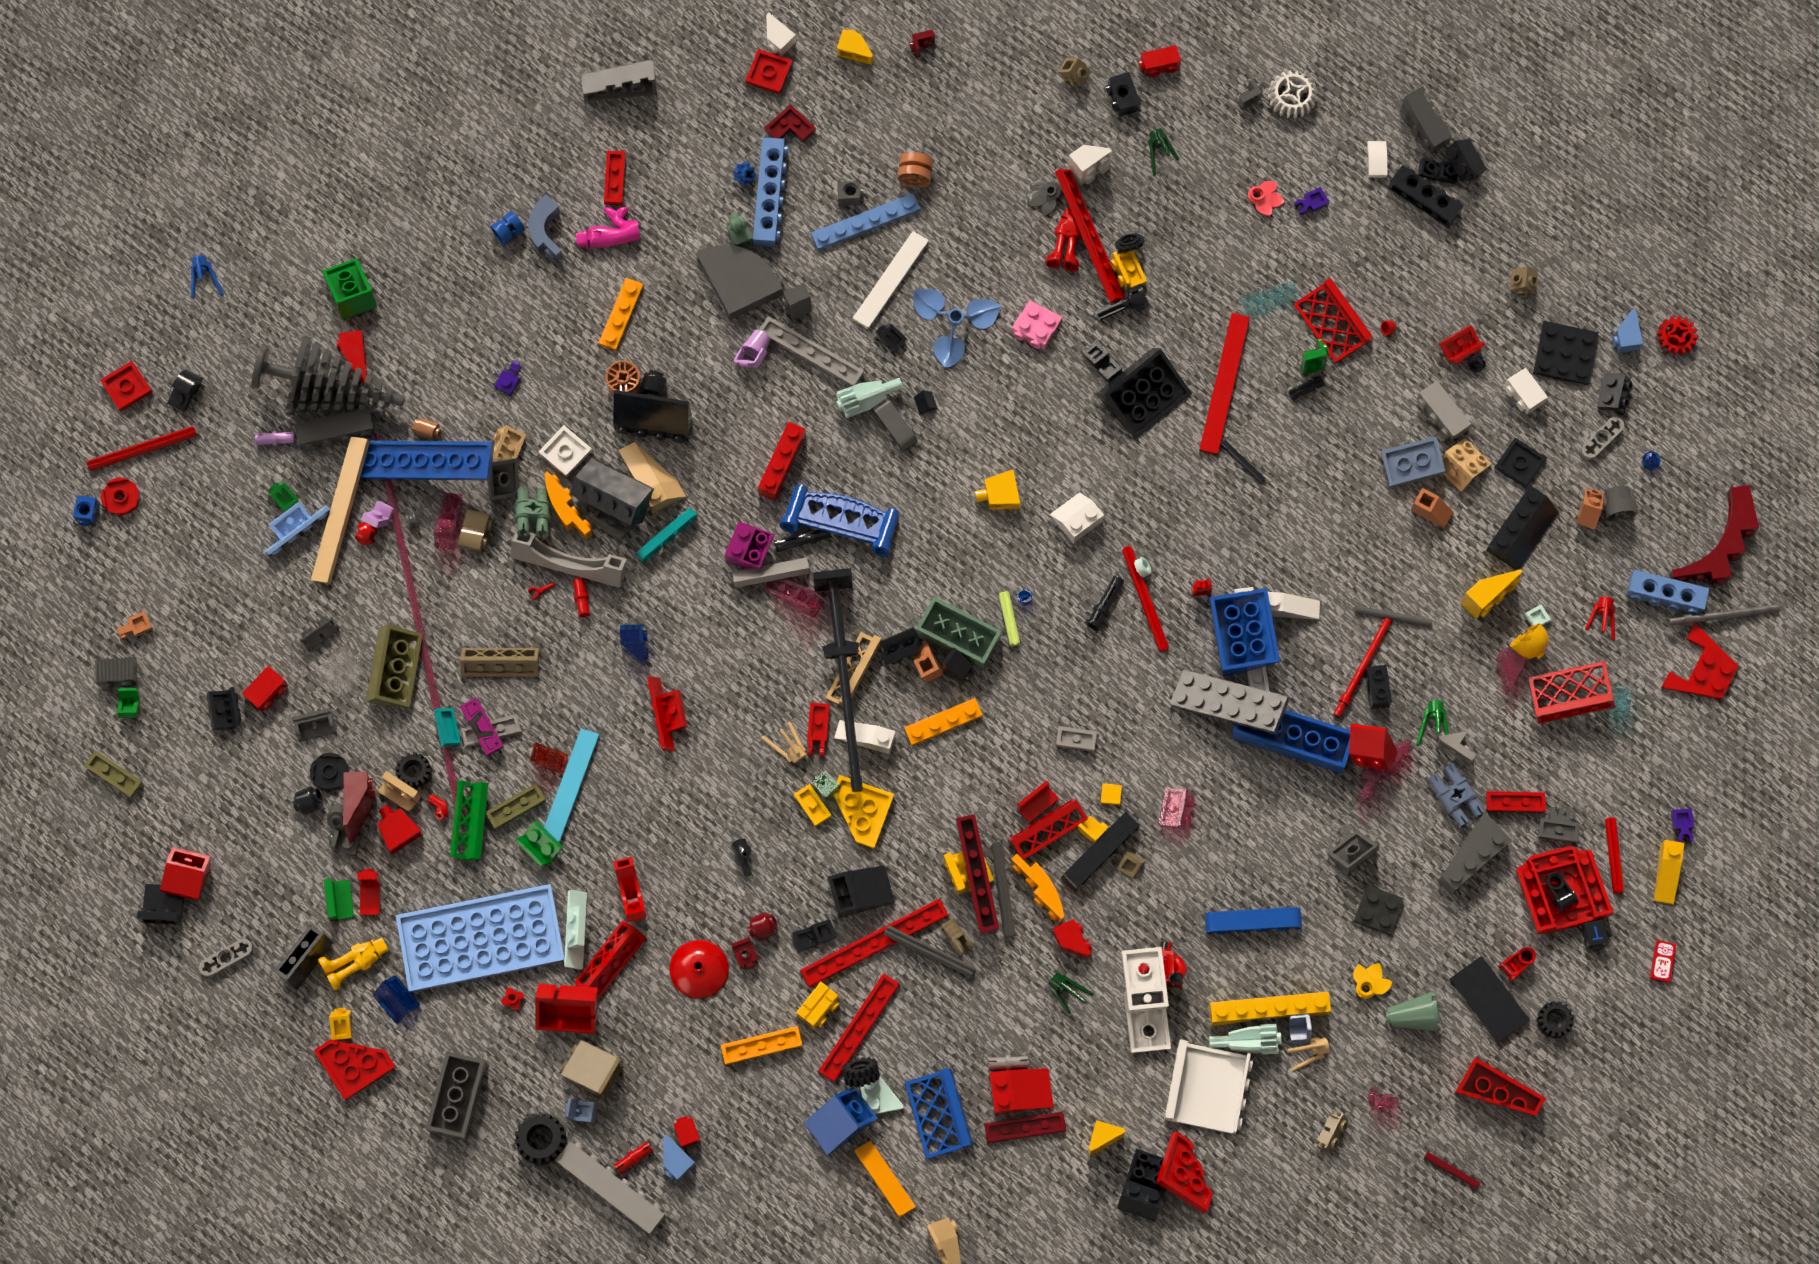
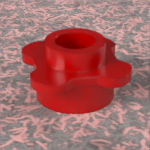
M512 987L506 989V995L502 998L501 1003L503 1006L508 1005L513 1010H518L521 1000L524 999V994L521 991H514Z

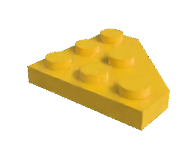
M839 775L833 790V796L857 844L875 849L894 794L862 783L863 791L852 792L850 778Z

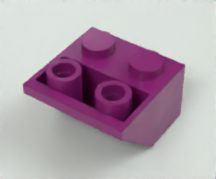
M739 521L725 552V561L745 569H760L774 534Z

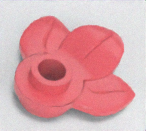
M1265 181L1260 186L1252 187L1248 192V199L1255 204L1256 210L1263 215L1271 216L1272 208L1281 206L1284 203V199L1275 192L1277 188L1276 182ZM1258 193L1260 194V197L1256 198L1254 197V194Z

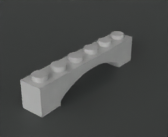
M516 531L511 542L510 558L618 588L625 577L627 559L611 554L605 558L572 556L546 545L534 533L529 532V535L524 537V531H522V537L518 536Z

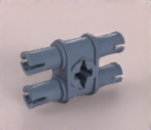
M1454 763L1443 769L1453 783L1452 786L1446 787L1438 773L1430 776L1427 781L1435 790L1436 798L1440 800L1446 809V813L1451 814L1458 827L1461 828L1470 822L1460 808L1462 804H1467L1475 818L1483 815L1486 810H1484L1476 798L1477 793L1470 787L1467 778L1462 777ZM1462 792L1460 797L1451 798L1454 793L1458 794Z

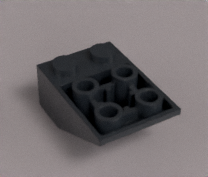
M885 865L828 876V883L838 918L895 903Z
M1136 1148L1117 1209L1155 1222L1166 1190L1156 1183L1163 1157Z

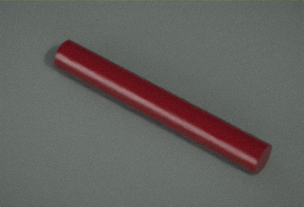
M1427 1151L1424 1159L1471 1187L1477 1189L1480 1185L1479 1181Z

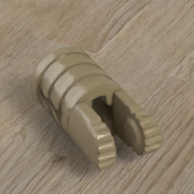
M954 918L939 928L959 956L965 953L961 943L967 950L974 948Z

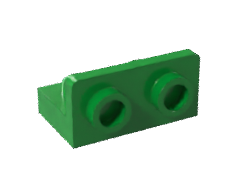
M1322 339L1317 340L1315 349L1303 354L1300 366L1302 375L1324 369L1329 351L1327 345L1323 344Z
M534 821L523 836L515 840L519 844L520 849L527 852L533 862L540 867L551 864L564 848L538 821Z

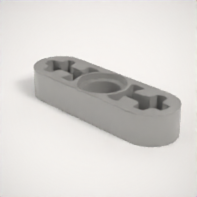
M1619 417L1610 418L1582 446L1581 456L1585 460L1595 459L1622 432L1624 428L1623 420ZM1618 423L1619 426L1610 433L1608 430L1612 424ZM1605 435L1607 442L1600 443L1597 440V436ZM1595 444L1596 447L1593 452L1587 454V449H1590Z
M247 939L236 941L202 960L199 965L200 973L205 977L217 975L249 957L253 953V945ZM244 944L245 946L249 945V947L246 948V953H244L243 951L236 953L239 956L238 958H236L235 954L231 951L234 948V950L237 952L241 949L240 945ZM229 953L232 956L231 961L226 964L222 963V955ZM217 958V962L221 965V967L218 968V966L215 965L211 968L212 971L210 973L208 971H204V969L206 968L205 965L207 963L209 965L215 964L216 962L214 961V959Z

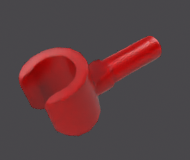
M552 582L538 589L530 587L528 593L537 591L536 595L531 597L536 600L540 598L541 593L555 587Z

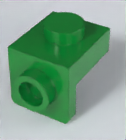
M119 688L118 718H138L140 707L138 689Z

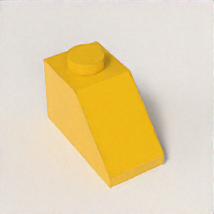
M843 29L837 46V56L872 65L873 54L862 35L855 30Z

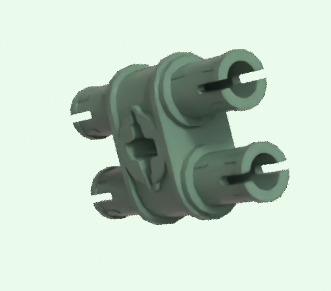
M522 487L517 489V501L514 504L516 515L514 519L517 523L518 536L522 537V531H524V537H527L529 535V525H537V537L541 538V532H543V538L549 535L548 524L551 521L549 516L551 505L548 502L546 488H543V494L542 488L536 490V500L529 499V489L527 487H524V493L522 492Z

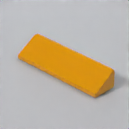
M871 1140L854 1150L899 1218L916 1207Z

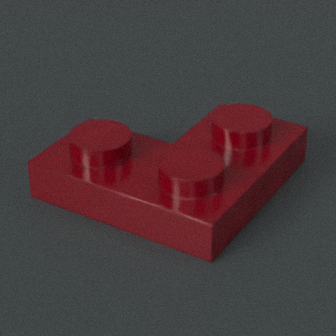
M790 104L764 127V131L772 138L782 139L791 131L804 143L816 132V127Z

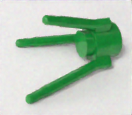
M1438 700L1429 701L1428 708H1424V717L1416 743L1417 746L1421 743L1429 715L1431 719H1436V733L1440 734V719L1442 718L1445 735H1449L1444 702Z

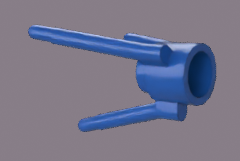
M197 255L192 258L191 298L195 297L196 274H198L199 281H202V274H205L207 270L219 294L223 296L224 293L213 272L211 262H207V258L204 255Z

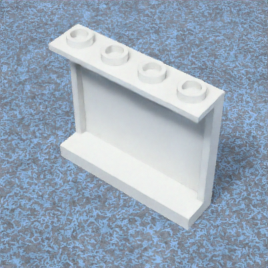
M1180 1039L1164 1120L1235 1135L1237 1130H1241L1243 1118H1239L1240 1110L1244 1111L1246 1103L1243 1093L1248 1091L1250 1080L1246 1079L1247 1071L1251 1072L1253 1060H1250L1251 1054L1242 1055L1189 1044L1188 1041Z

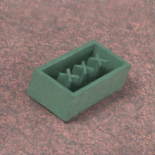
M933 597L916 628L920 638L949 653L953 647L956 648L971 664L982 670L986 667L1002 636L1001 630L936 597Z

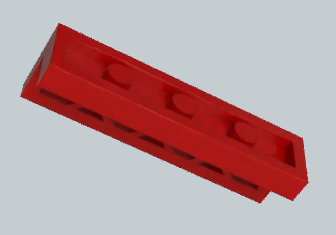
M1071 799L1007 840L1024 860L1071 831L1080 823L1082 824L1087 821L1088 818L1077 799ZM1077 809L1082 818L1076 822L1068 821L1070 812ZM1057 820L1064 822L1063 830L1060 832L1052 831L1053 824ZM1041 830L1048 832L1047 839L1044 842L1036 841L1037 833ZM1024 841L1032 842L1030 851L1023 854L1019 844Z
M622 920L574 983L577 986L598 988L599 1000L646 940V937L635 927ZM625 928L628 929L624 935L620 936ZM614 945L613 949L608 952L609 948ZM602 961V963L598 967H596L598 962ZM590 976L588 981L585 984H583L584 980Z

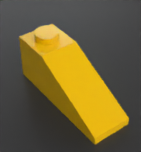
M1664 840L1660 844L1654 901L1674 904L1683 859L1684 843Z

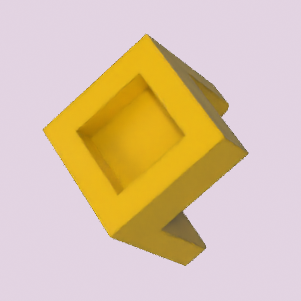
M1089 816L1087 821L1078 825L1077 830L1094 844L1109 827L1104 822L1100 824L1092 816Z

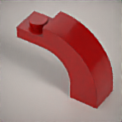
M628 857L613 861L627 922H637L642 918H646L645 906L633 858Z

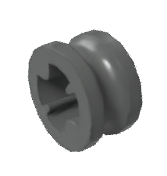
M414 511L411 515L405 514L410 530H413V527H420Z

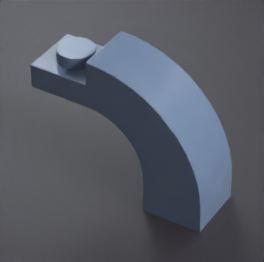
M546 194L536 203L530 213L529 233L538 253L540 254L544 251L550 259L554 258L558 262L563 257L562 251L546 235V229L549 223L560 214V209Z

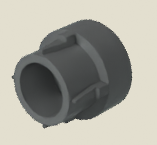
M1628 486L1612 487L1603 493V507L1607 521H1618L1619 518L1620 520H1627L1638 514L1635 496L1633 497L1632 489Z

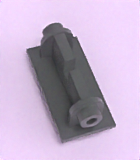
M325 616L317 622V627L314 629L309 627L301 633L302 637L299 639L301 641L306 640L303 644L307 650L313 649L323 642L319 636L320 634H323L327 639L337 632L339 626L336 622L331 623L333 617L328 619Z

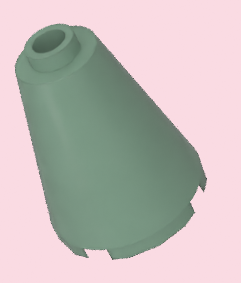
M1430 992L1389 1007V1012H1386L1387 1024L1391 1023L1392 1027L1441 1031V1027H1437V1023L1440 1022L1438 1001L1433 1000L1436 992Z

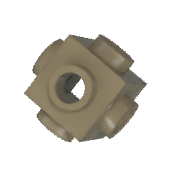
M1066 58L1058 73L1067 85L1073 87L1083 86L1091 71L1086 67V63L1079 58Z
M1528 266L1512 269L1510 290L1519 297H1528V295L1536 294L1538 272Z

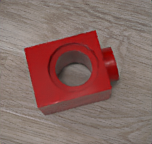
M684 1116L676 1120L677 1123L673 1125L682 1149L701 1142L692 1117Z

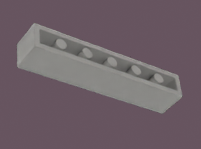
M570 1141L555 1159L556 1163L651 1236L666 1217L663 1213L664 1209L657 1203H654V1205L647 1201L649 1197L640 1190L636 1193L631 1189L633 1185L623 1178L622 1181L616 1177L617 1172L607 1166L605 1169L600 1165L601 1160L595 1155H587L584 1152L586 1149L578 1142L573 1144Z

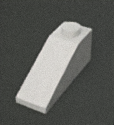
M1268 592L1272 617L1319 620L1320 601L1287 593Z
M840 720L834 739L847 742L845 722ZM854 722L858 746L890 754L895 739L894 730Z

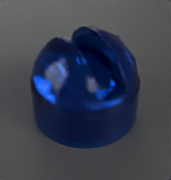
M1028 589L1020 590L1017 594L1018 602L1023 606L1031 604L1033 600L1032 592Z

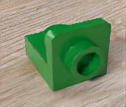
M284 482L273 484L269 488L270 492L267 494L283 512L299 500Z

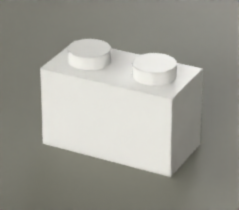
M1526 368L1507 379L1505 383L1506 393L1510 397H1514L1517 401L1518 409L1526 414L1543 405L1548 398Z

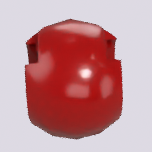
M366 522L360 523L357 526L359 529L357 535H355L356 541L361 545L373 544L375 542L373 540L375 532H378L377 528Z

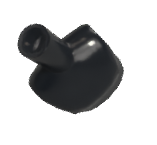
M745 838L738 839L732 843L731 847L734 851L736 864L741 866L744 876L747 877L752 875L748 864L752 849L747 844Z

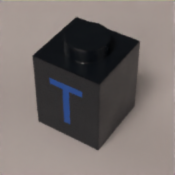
M1604 920L1587 922L1581 926L1586 949H1592L1593 952L1600 951L1609 943Z

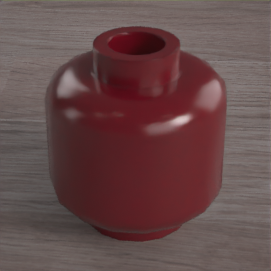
M763 912L750 919L748 932L752 938L756 937V939L762 941L776 934L778 923L773 914Z

